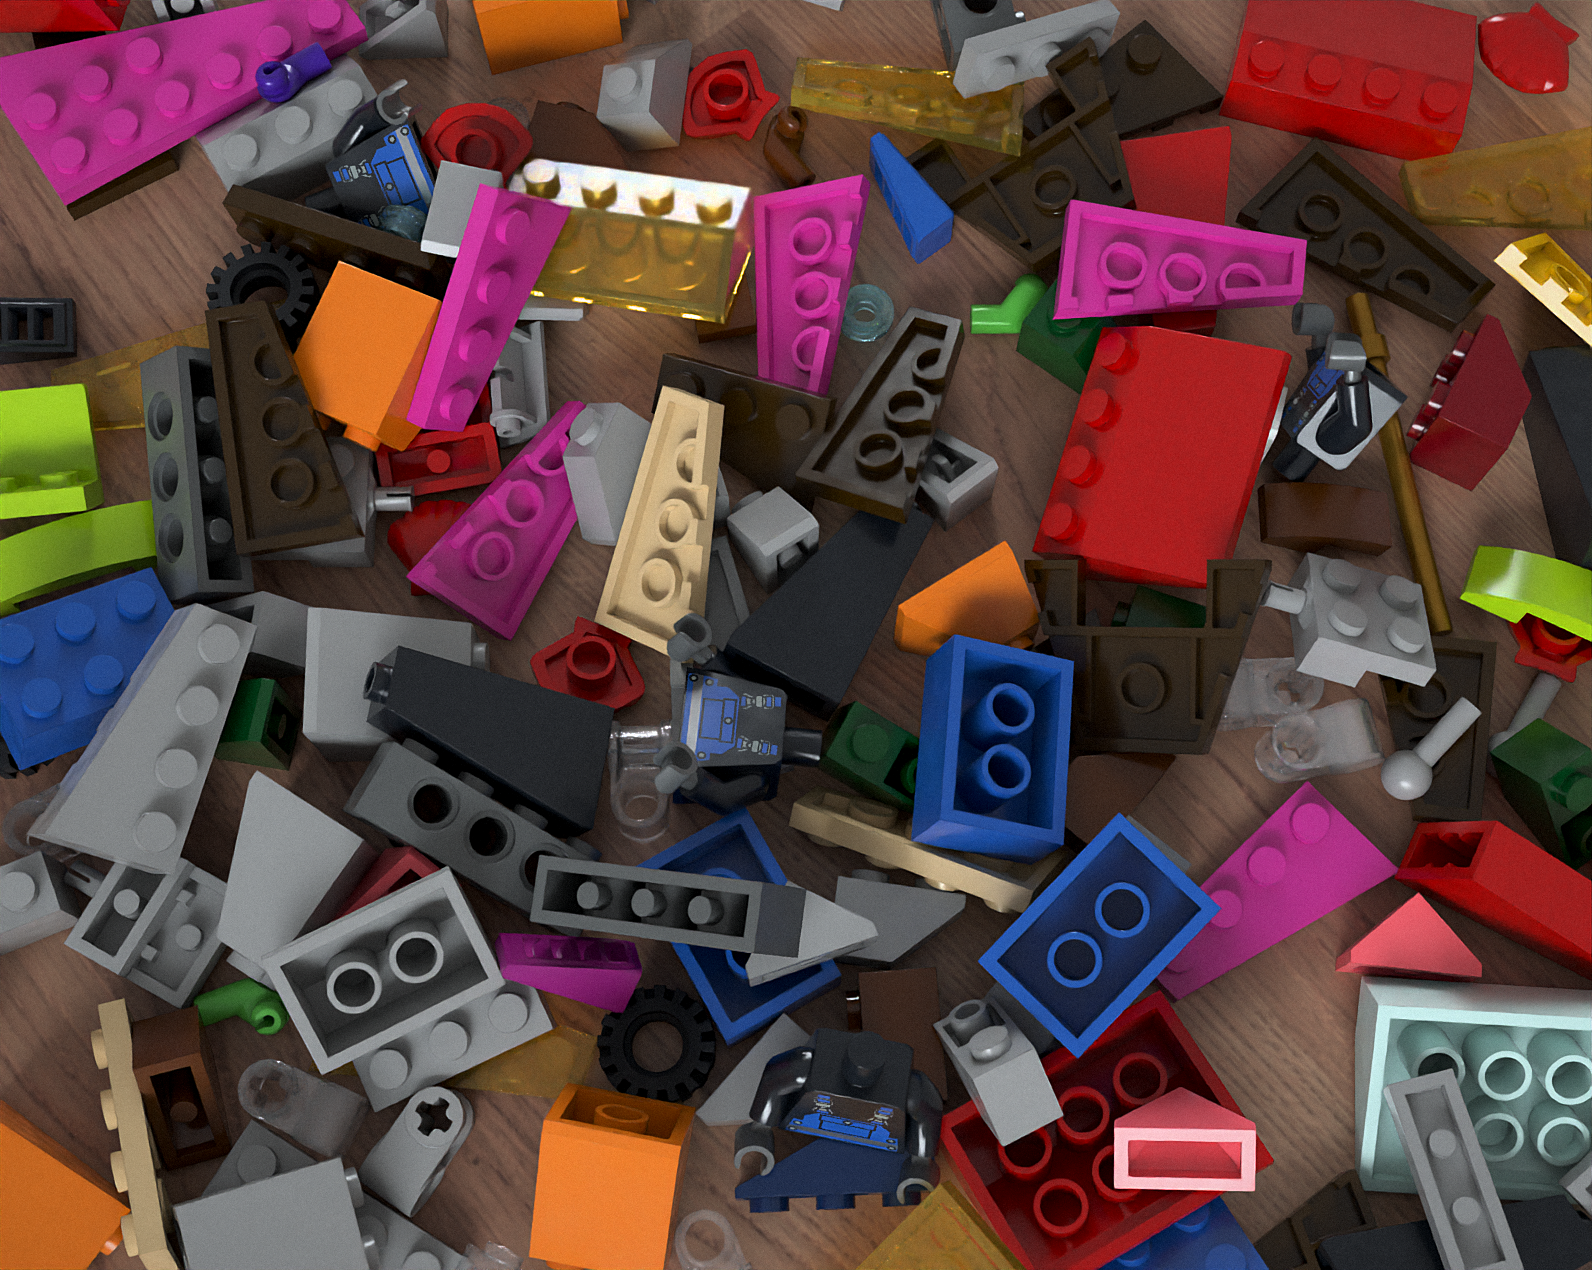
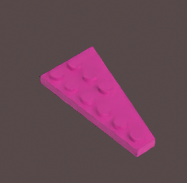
M266 0L0 57V108L66 206L262 99L263 97L257 90L258 84L255 75L257 69L263 63L269 61L281 62L315 42L320 44L329 61L368 41L365 26L346 0Z

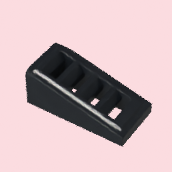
M0 297V323L2 330L0 365L77 357L76 303L72 298ZM44 318H53L54 340H44ZM27 320L28 340H19V321Z

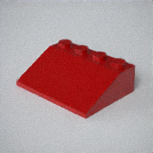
M1246 0L1218 116L1311 138L1317 136L1323 141L1443 169L1463 133L1473 85L1477 16L1410 0Z
M1153 326L1102 327L1032 552L1044 560H1087L1086 580L1206 589L1207 559L1233 558L1292 356L1283 350Z
M1161 990L1124 1010L1079 1058H1076L1065 1046H1062L1040 1059L1064 1114L1062 1117L1002 1147L981 1117L973 1100L968 1101L942 1117L939 1149L968 1198L1016 1270H1097L1227 1192L1114 1188V1120L1179 1087H1183L1246 1118ZM1257 1134L1255 1174L1274 1163V1159Z

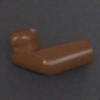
M793 105L781 108L778 115L772 117L763 146L765 160L789 189L812 185L816 179L814 172L799 156L805 136L804 131L808 126V118L801 108Z

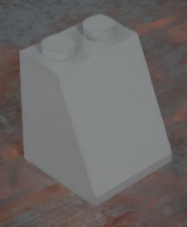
M321 607L308 608L303 734L329 762L372 761L382 743L395 741L402 745L401 742L366 722L371 701L363 698V689L371 665L375 661L380 662L399 645L490 672L489 645L487 642L480 643L472 623Z
M258 770L249 780L216 938L233 949L226 960L228 963L275 991L276 988L261 962V956L329 924L380 855L364 839Z
M341 1157L327 1159L169 1206L185 1270H381L380 1259L371 1233L363 1236L360 1235L354 1209L364 1206L363 1193L357 1172L354 1167L344 1169Z

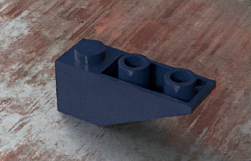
M820 1137L776 1163L767 1175L762 1176L759 1173L736 1187L735 1199L737 1201L749 1200L750 1213L790 1211L789 1199L816 1197V1210L855 1209V1196L882 1195V1207L922 1206L921 1193L930 1192L923 1185L910 1184L907 1186L904 1204H901L897 1199L896 1191L902 1163L911 1157V1154L906 1150L904 1154Z

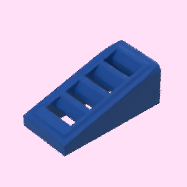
M878 132L870 138V170L912 258H914L917 264H920L951 241L954 212L884 133Z

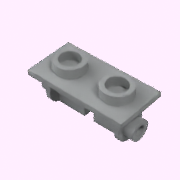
M541 321L521 328L514 327L493 368L495 378L490 379L492 414L489 418L490 424L496 427L500 447L503 449L532 440L550 420L544 325Z

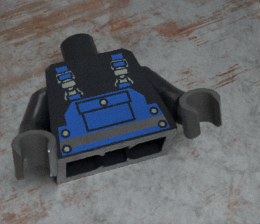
M398 80L384 89L374 99L354 109L332 141L334 157L325 164L333 186L306 196L305 204L308 208L421 243L438 171L435 164L421 148L420 140L423 135L415 114L422 110V104L418 103L414 107H408L399 97V90L409 84L407 80ZM444 256L447 263L455 264L456 258Z
M1299 302L1294 305L1292 311L1293 333L1295 335L1312 336L1311 346L1305 349L1308 372L1283 408L1280 424L1290 435L1291 439L1273 461L1272 465L1293 482H1304L1321 459L1339 471L1346 469L1408 398L1379 368L1366 360V352L1358 335L1332 332L1335 322L1334 313L1326 305L1318 303Z
M688 613L674 623L673 628L677 634L667 642L668 655L671 659L678 662H685L691 658L694 661L693 668L687 667L679 740L667 743L653 757L655 765L664 767L655 776L657 790L664 794L673 793L672 803H698L718 815L726 816L760 801H770L777 797L781 764L819 768L822 730L785 727L787 694L780 688L767 685L739 667L716 645H709L712 640V631L708 622L702 616L696 613Z
M820 1028L814 1032L804 1046H798L777 1054L767 1062L749 1111V1116L753 1119V1122L745 1123L735 1133V1168L739 1169L741 1158L744 1154L758 1151L762 1153L760 1175L764 1176L770 1173L775 1162V1137L771 1130L772 1127L904 1154L906 1150L911 1154V1157L902 1163L896 1191L897 1199L901 1204H904L907 1186L910 1184H920L925 1186L930 1192L928 1207H932L935 1204L941 1173L939 1166L931 1157L939 1153L943 1097L939 1089L922 1070L914 1069V1048L908 1044L884 1040L879 1034L871 1031H862L855 1034L830 1028Z

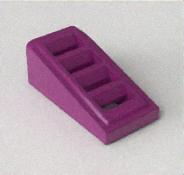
M499 933L495 941L500 972L503 978L615 1013L624 1012L642 975V965L635 944L626 940Z

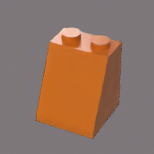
M472 0L492 75L623 43L620 20L629 18L626 0Z
M341 261L338 262L293 356L323 431H327L332 422L346 428L342 435L343 438L370 451L377 452L380 443L401 452L406 449L422 429L407 421L406 418L443 302Z
M567 1082L543 1121L529 1257L546 1260V1265L554 1270H584L585 1268L592 1270H666L671 1255L697 1107Z
M0 1099V1270H86L100 1251L105 1255H109L122 1241L121 1216L128 1215L131 1211L128 1196L123 1192L119 1193L117 1187Z

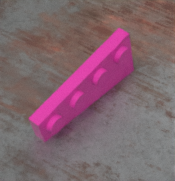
M482 183L479 184L406 418L407 421L423 429L463 432L572 208L552 200Z
M1071 199L1065 211L1053 320L1295 305L1303 295L1307 240Z
M1306 781L1199 887L1222 909L1159 973L1153 982L1175 1003L1372 887L1394 876L1398 868L1323 795Z

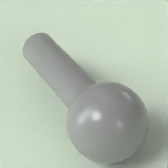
M1539 673L1507 731L1498 732L1489 738L1486 771L1491 776L1498 779L1490 751L1537 718H1544L1561 687V682L1554 676L1547 673Z
M1462 696L1412 750L1396 751L1386 758L1380 773L1381 782L1385 790L1393 797L1401 800H1413L1424 795L1432 783L1433 772L1431 767L1482 713Z

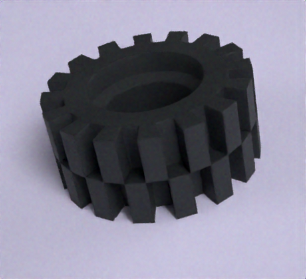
M261 242V252L259 253L254 252L251 244L241 246L244 257L238 260L232 252L228 253L223 257L227 270L225 271L215 266L211 272L215 284L207 283L206 294L210 300L207 302L209 310L244 304L250 295L262 288L281 287L287 291V300L275 312L292 354L295 353L298 347L296 339L303 337L322 297L306 260L300 254L294 257L291 248L282 244L276 254L272 242Z
M654 985V988L645 990L643 986L634 990L623 1013L611 1012L609 1015L606 1013L601 1022L603 1026L602 1032L597 1037V1047L600 1053V1058L598 1059L608 1081L618 1092L671 1103L681 1100L684 1102L693 1097L691 1094L699 1087L702 1088L707 1082V1076L711 1068L713 1069L716 1060V1037L704 1008L697 1000L691 999L686 992L678 988L676 991L667 989L666 985ZM657 1021L666 1022L674 1026L681 1034L683 1041L681 1056L674 1066L665 1071H648L639 1066L634 1059L632 1052L634 1037L646 1024Z

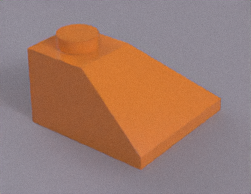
M1001 542L899 604L893 641L898 649L930 657L954 634L1030 651L1035 646L1032 639L1037 634L1040 620L1016 558L1007 542Z

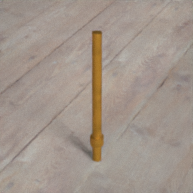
M1367 293L1353 294L1345 299L1352 332L1361 338L1362 346L1366 352V360L1379 368L1389 378L1386 363L1391 360L1385 335L1378 334L1369 295ZM1397 410L1378 431V436L1414 580L1422 588L1430 635L1444 636L1452 633L1453 627Z

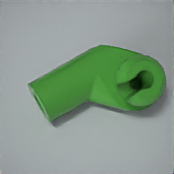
M1028 273L1020 276L1015 281L1016 286L1001 304H971L970 334H1019L1024 319L1049 288L1040 276Z
M244 978L194 997V1006L198 1005L204 1027L237 1016L254 1026L255 1031L258 1033L273 1035L283 1029L290 1017L278 992L252 978Z

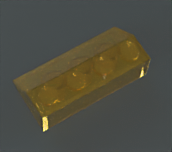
M525 157L519 164L507 190L552 200L572 208L530 295L725 324L755 243L751 188Z

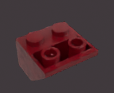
M1486 314L1474 333L1462 330L1450 354L1444 356L1430 383V387L1433 390L1426 404L1422 403L1406 433V436L1415 440L1409 452L1411 463L1470 491L1478 485L1506 452L1532 398L1499 319L1489 314Z

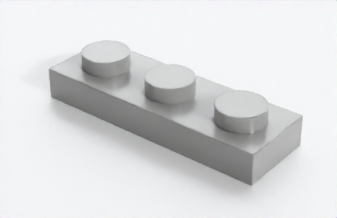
M1099 0L965 39L952 84L963 98L966 99L989 91H998L1006 86L1035 77H1045L1048 75L1045 65L1089 36L1094 41L1100 58L1109 48L1120 12L1110 0Z
M505 979V985L352 1060L374 1112L385 1109L416 1094L422 1089L436 1085L557 1028V1023L542 990Z
M1453 1069L1387 1085L1383 1092L1444 1269L1524 1270Z

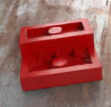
M487 381L463 432L422 428L403 452L380 443L375 455L381 487L413 486L415 497L491 484L503 471L496 427L490 424L489 418L492 414L489 381Z

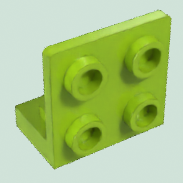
M76 383L0 391V519L88 511L104 503L105 499L87 385Z

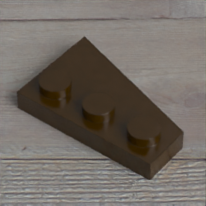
M1146 20L1142 21L1109 47L1099 58L1120 140L1150 128L1153 132L1172 126L1174 119L1196 111L1204 114L1219 108L1223 95ZM1057 88L1019 118L1017 131L1030 142L1074 113V111Z
M676 353L663 354L651 412L655 414L663 386L678 388L724 405L719 459L767 492L779 486L812 514L815 496L799 491L795 474L832 421L838 398Z
M1430 635L1437 670L1425 687L1377 673L1396 751L1412 750L1462 696L1482 714L1431 767L1433 778L1427 792L1419 798L1408 800L1413 821L1425 823L1481 821L1497 642Z

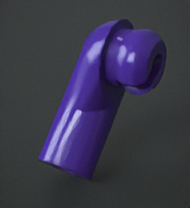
M315 42L281 62L269 61L263 63L257 69L255 75L258 84L257 90L267 101L284 103L290 100L305 83L332 68L331 63L320 44Z

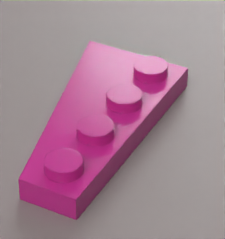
M863 174L753 197L758 376L827 395L871 186Z
M567 401L406 575V578L498 639L512 640L577 520L562 456L571 439L569 435L571 425L576 416L586 408V405L580 401Z

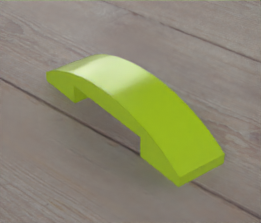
M152 500L121 504L73 515L1 540L0 618L20 612L18 602L130 566L137 572L152 567V569L157 568Z
M1479 545L1476 548L1470 562L1460 599L1515 624L1526 613H1530L1592 642V571L1562 560L1522 550Z

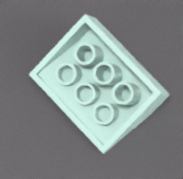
M1362 976L1355 1031V1169L1364 1191L1418 1194L1383 1089L1389 1084L1452 1068L1499 1199L1529 1201L1564 1194L1570 1204H1577L1558 1181L1592 1151V990Z

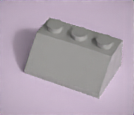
M344 53L330 61L332 66L330 70L305 83L290 100L284 103H273L262 98L194 135L226 191L229 192L232 185L235 184L290 202L330 181L325 164L334 157L332 141L354 109L378 96L359 64Z
M449 866L261 956L262 964L321 1075L506 984L505 978L501 976L497 955L469 899Z

